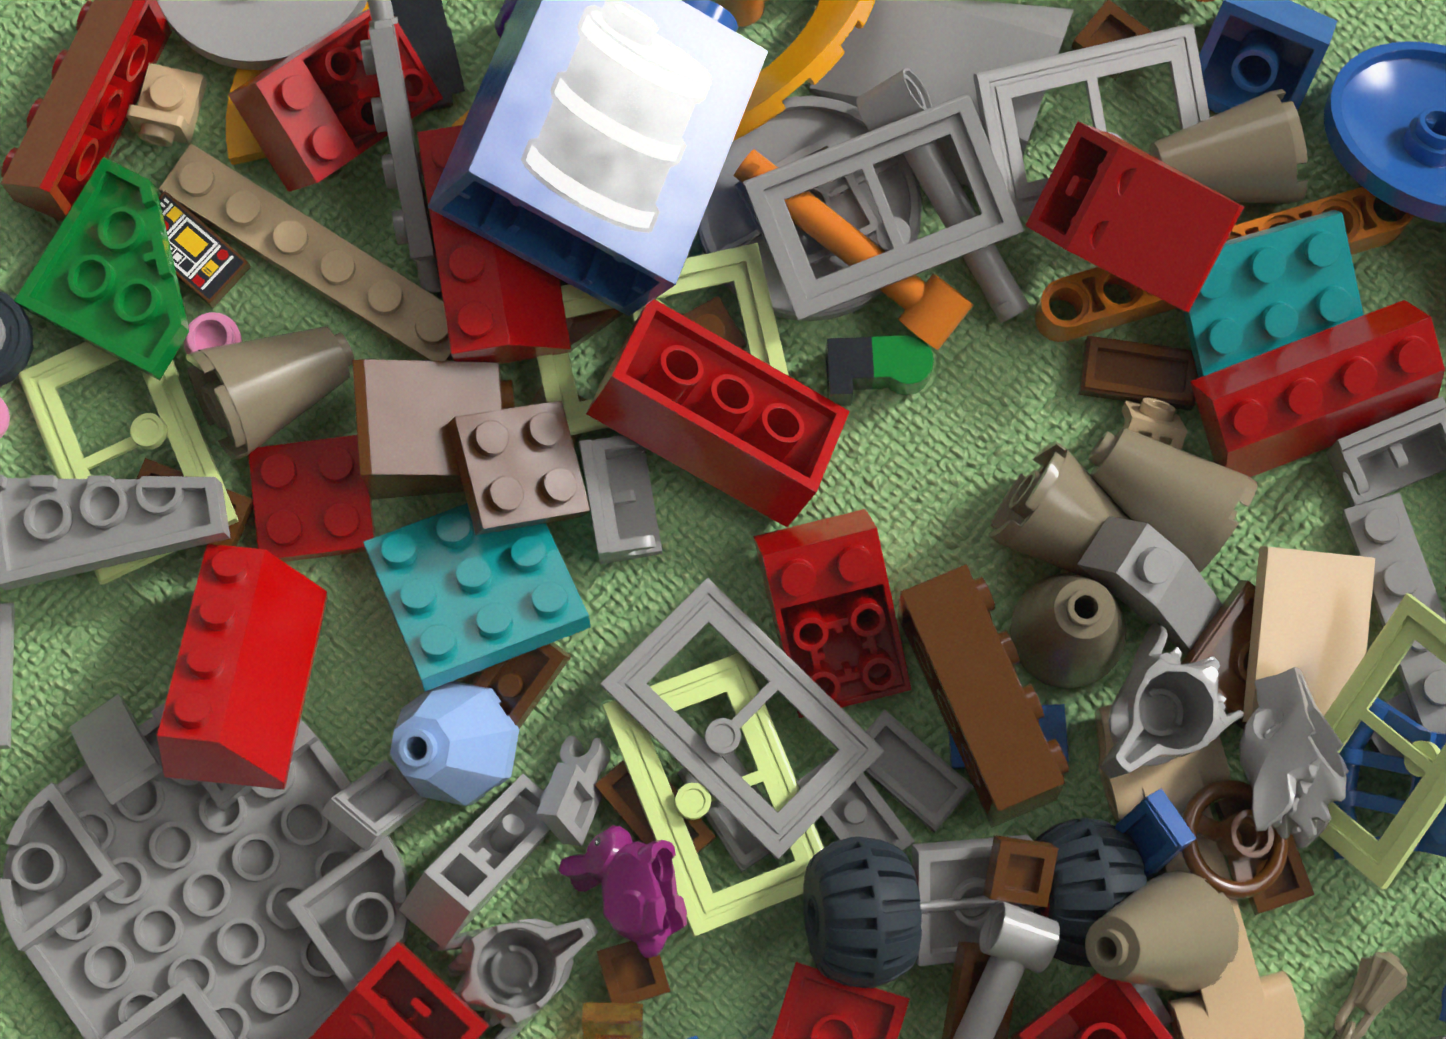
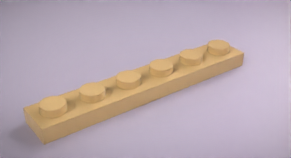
M189 145L160 186L159 190L161 193L164 191L168 192L202 221L423 360H452L444 302L195 145Z

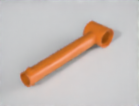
M753 149L737 168L733 176L743 183V181L778 167ZM809 191L784 200L793 223L848 266L886 252ZM934 273L927 282L914 275L879 289L905 309L898 320L936 350L941 348L974 305Z

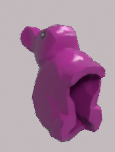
M611 826L598 834L589 843L586 854L572 855L560 861L559 872L570 878L572 886L577 891L586 892L602 883L603 916L617 934L637 943L640 952L645 958L658 956L664 948L667 937L679 931L687 924V910L684 899L677 895L675 869L672 861L676 856V852L672 842L657 840L648 844L632 842L627 830L620 826Z

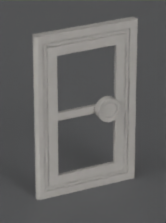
M1193 24L974 73L973 79L982 127L1018 217L1031 214L1049 177L1027 182L1012 98L1085 81L1092 125L1094 128L1107 132L1097 78L1169 61L1180 129H1185L1210 118ZM1107 132V133L1113 134V135L1119 137L1120 139H1122L1119 135H1117V134H1115V133Z
M969 93L743 181L798 321L1024 232ZM950 135L981 215L909 243L911 237L910 227L903 219L893 217L873 165ZM862 170L882 219L876 231V240L878 245L887 252L815 279L784 200Z
M709 578L703 581L600 684L777 860L885 751ZM709 623L769 683L732 720L719 718L712 721L706 729L704 741L647 683ZM777 691L839 750L778 813L720 756L730 754L738 747L741 739L740 728Z

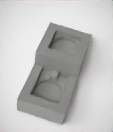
M119 694L69 727L88 768L111 805L162 771L153 748L140 732L132 711Z

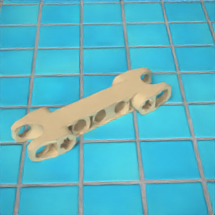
M1112 705L1100 707L1094 712L1099 746L1098 770L1109 808L1116 821L1122 820L1145 797L1161 788L1182 816L1189 800L1201 788L1216 781L1231 780L1220 736L1211 741L1207 746L1188 755L1174 758L1160 765H1142L1130 773L1110 779L1100 768V765L1114 746L1108 723ZM1208 806L1203 815L1213 819L1210 806ZM1197 835L1199 850L1207 865L1221 877L1231 880L1224 854L1219 850L1216 842ZM1182 852L1158 871V875L1172 871L1190 872ZM1228 898L1239 925L1238 951L1234 960L1228 963L1224 972L1220 975L1221 978L1214 985L1194 991L1192 995L1168 1001V1013L1173 1019L1171 1027L1174 1038L1304 1039L1305 1025L1288 975L1284 971H1279L1259 977L1237 899Z

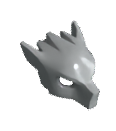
M1157 622L1151 624L1134 657L1132 669L1110 708L1108 723L1114 746L1100 765V768L1110 779L1130 773L1142 765H1160L1174 758L1197 751L1207 746L1223 730L1244 717V712L1241 710L1227 715L1224 712L1226 698L1218 693V669L1220 667L1218 660L1211 656L1198 662L1182 665L1180 663L1182 652L1178 647L1169 653L1161 654L1168 633Z
M1293 667L1277 675L1255 680L1259 707L1250 716L1245 725L1239 750L1241 766L1253 790L1252 812L1257 831L1266 830L1272 825L1276 828L1281 838L1287 839L1290 834H1293L1297 847L1304 848L1316 839L1330 822L1329 803L1345 799L1346 774L1349 771L1338 752L1343 743L1316 706L1302 671L1298 667Z
M591 918L557 926L551 922L539 919H524L459 933L445 949L440 947L435 941H430L427 943V949L430 951L462 949L463 953L448 965L451 977L462 976L454 992L473 1010H480L479 1016L490 1026L499 1023L503 1025L493 1039H513L564 986L573 966V957L598 931Z

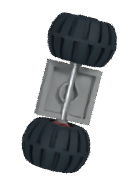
M1077 818L1052 826L1035 840L1052 843L1058 848L1048 906L1006 903L1058 922L1060 934L1053 958L1069 965L1092 967L1087 957L1085 946L1090 927L1134 891L1147 883V878L1144 874V864L1139 850L1128 834L1116 830L1114 825L1103 820ZM1028 835L1004 836L1032 840ZM848 837L833 842L817 852L808 863L803 884L805 930L810 954L817 969L825 977L840 984L873 988L895 980L911 969L915 962L918 966L955 963L958 941L980 943V934L985 918L992 906L998 902L997 900H990L983 894L994 837L912 844V865L906 854L897 846L881 839L867 837Z

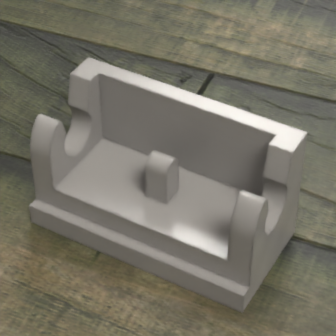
M1443 396L1338 439L1325 452L1351 507L1373 501L1446 470V403Z
M624 435L579 441L600 564L663 554L645 447Z

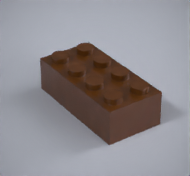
M967 564L900 591L897 617L948 731H950L989 824L993 828L1056 801L1065 785L1063 774L1069 772V767L1057 740L1046 741L1040 728L1039 719L1044 717V712L1031 684L1022 687L1016 675L1014 665L1020 663L1009 633L1006 630L997 633L992 622L990 611L995 609V604L982 576L973 579Z

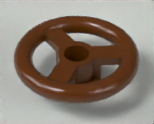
M1221 780L1210 783L1194 794L1181 816L1196 837L1191 844L1181 851L1190 872L1207 879L1204 881L1211 885L1217 893H1224L1227 898L1232 899L1254 897L1272 886L1280 876L1287 859L1288 838H1281L1276 828L1272 825L1266 830L1257 831L1252 808L1235 813L1228 819L1220 822L1203 815V812L1211 803L1223 798H1237L1252 806L1253 790L1250 784L1237 780ZM1236 830H1238L1242 836V845L1239 843L1237 839ZM1197 835L1216 842L1219 850L1227 856L1232 880L1221 877L1207 865L1199 850ZM1270 850L1264 867L1257 875L1252 877L1249 860L1261 857Z

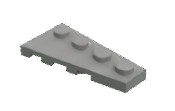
M0 475V587L4 590L230 539L223 486L216 477L142 476L140 479H114L111 476H88V479H58L54 475H31L30 478H6L4 475Z

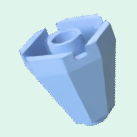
M451 681L423 692L401 709L393 732L390 756L419 796L467 806L476 803L492 788L501 785L511 778L519 728L499 705L501 700L494 689Z

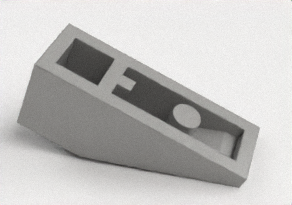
M1108 516L1077 564L1149 625L1154 622L1160 623L1167 630V639L1186 655L1222 606L1221 601L1189 558L1148 523Z
M522 774L422 874L399 908V911L440 947L445 949L551 832L548 826L536 814L540 806L543 790Z

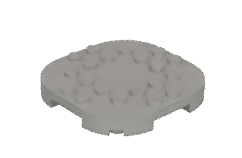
M164 703L152 710L153 716L138 726L142 735L153 748L162 768V771L111 805L87 764H85L59 784L51 782L26 806L14 824L6 842L9 847L4 862L3 878H0L1 909L5 924L18 950L25 952L84 1039H309L397 942L405 944L410 920L399 911V908L411 891L401 855L389 835L366 852L321 814L328 801L349 786L351 782L322 741L301 719L285 790L164 777L157 740V733L165 706Z

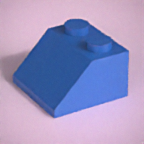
M1223 0L1199 53L1208 109L1219 114L1267 92L1284 90L1286 94L1282 98L1281 103L1293 101L1298 112L1330 45L1337 20L1290 0Z

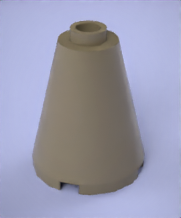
M1284 90L1270 91L1159 139L1150 145L1149 155L1234 202L1290 204L1303 200L1307 191L1308 179L1297 181V165L1308 163L1303 128L1293 101L1281 103L1282 98L1286 94Z
M326 326L199 349L186 355V359L193 364V366L187 368L203 415L209 426L216 424L218 428L224 429L228 437L218 442L226 454L233 460L241 459L250 454L350 378L348 366L353 365L352 360H355L345 336L341 332L334 335Z
M1122 428L1115 436L1106 431L1096 443L1087 459L1095 465L1090 474L1091 477L1133 521L1151 525L1185 554L1198 572L1207 567L1238 526L1239 522L1234 520L1237 514L1234 508L1238 501L1249 507L1258 487L1257 482L1245 474L1126 428Z
M1054 441L1046 445L1032 459L1041 467L1038 470H1033L1027 477L1020 474L1015 480L992 519L990 526L996 530L990 532L989 537L1001 545L1077 575L1095 580L1077 564L1108 516L1131 519L1098 485L1075 457L1064 446Z
M1072 573L1051 575L1029 587L1014 608L1010 626L1011 639L1017 650L1020 663L1026 672L1045 685L1063 689L1086 686L1107 675L1115 667L1123 653L1127 633L1122 608L1114 595L1099 582Z
M1172 871L1157 875L1090 927L1085 945L1087 957L1092 967L1106 978L1176 992L1201 990L1214 985L1221 978L1220 975L1224 972L1228 963L1234 960L1238 951L1239 925L1232 904L1224 893H1217L1211 885L1204 881L1207 879L1191 872Z

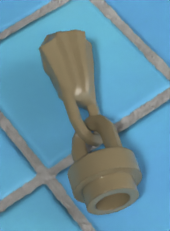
M1389 951L1375 952L1372 956L1361 957L1353 987L1336 1015L1334 1022L1336 1033L1332 1039H1360L1363 1037L1378 1013L1406 989V976L1408 973L1400 963V958ZM1355 1006L1365 1012L1356 1028L1355 1022H1346Z

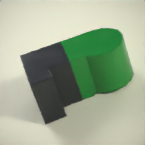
M908 335L829 338L825 348L828 399L840 406H851L853 390L889 388L900 395L916 394L925 388L930 379L934 363L932 350L922 339Z

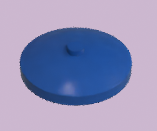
M1405 41L1383 44L1367 49L1352 58L1341 69L1327 97L1324 108V126L1328 142L1345 170L1371 194L1411 215L1446 223V46L1426 42Z

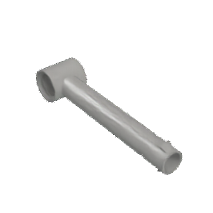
M904 68L856 99L859 114L869 131L933 107L924 85L916 74L908 68ZM936 141L903 153L945 228L978 216ZM995 244L962 256L976 282L980 284L984 296L1000 323L1007 321L1030 307L1013 275L1007 269L1006 263Z
M998 901L992 906L985 918L980 934V950L991 956L953 1039L994 1038L1025 968L1041 973L1050 964L1059 941L1060 929L1057 921L1004 901Z

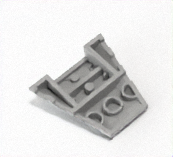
M875 0L872 11L863 28L857 29L854 26L841 44L845 54L815 85L811 84L809 92L817 97L840 100L857 107V97L904 68H908L916 74L924 85L931 99L932 106L969 93L982 124L973 79L974 73L1059 54L1074 9L979 0ZM1046 90L1012 98L1022 156ZM948 135L935 140L961 187L967 186L972 189L951 136Z

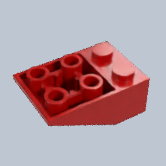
M369 8L272 65L228 94L288 192L320 182L388 135L387 131L378 133L376 131L371 98L381 97L377 74L366 75L360 41L370 39L369 21H371ZM397 23L394 24L411 119H413L443 97L401 26Z
M1078 121L1025 226L1080 258L1183 311L1189 312L1244 207L1119 137Z
M866 509L753 536L780 648L842 708L912 690L878 530ZM797 710L798 717H799V718L804 717V716Z
M397 942L309 1039H478L490 1025L402 942Z

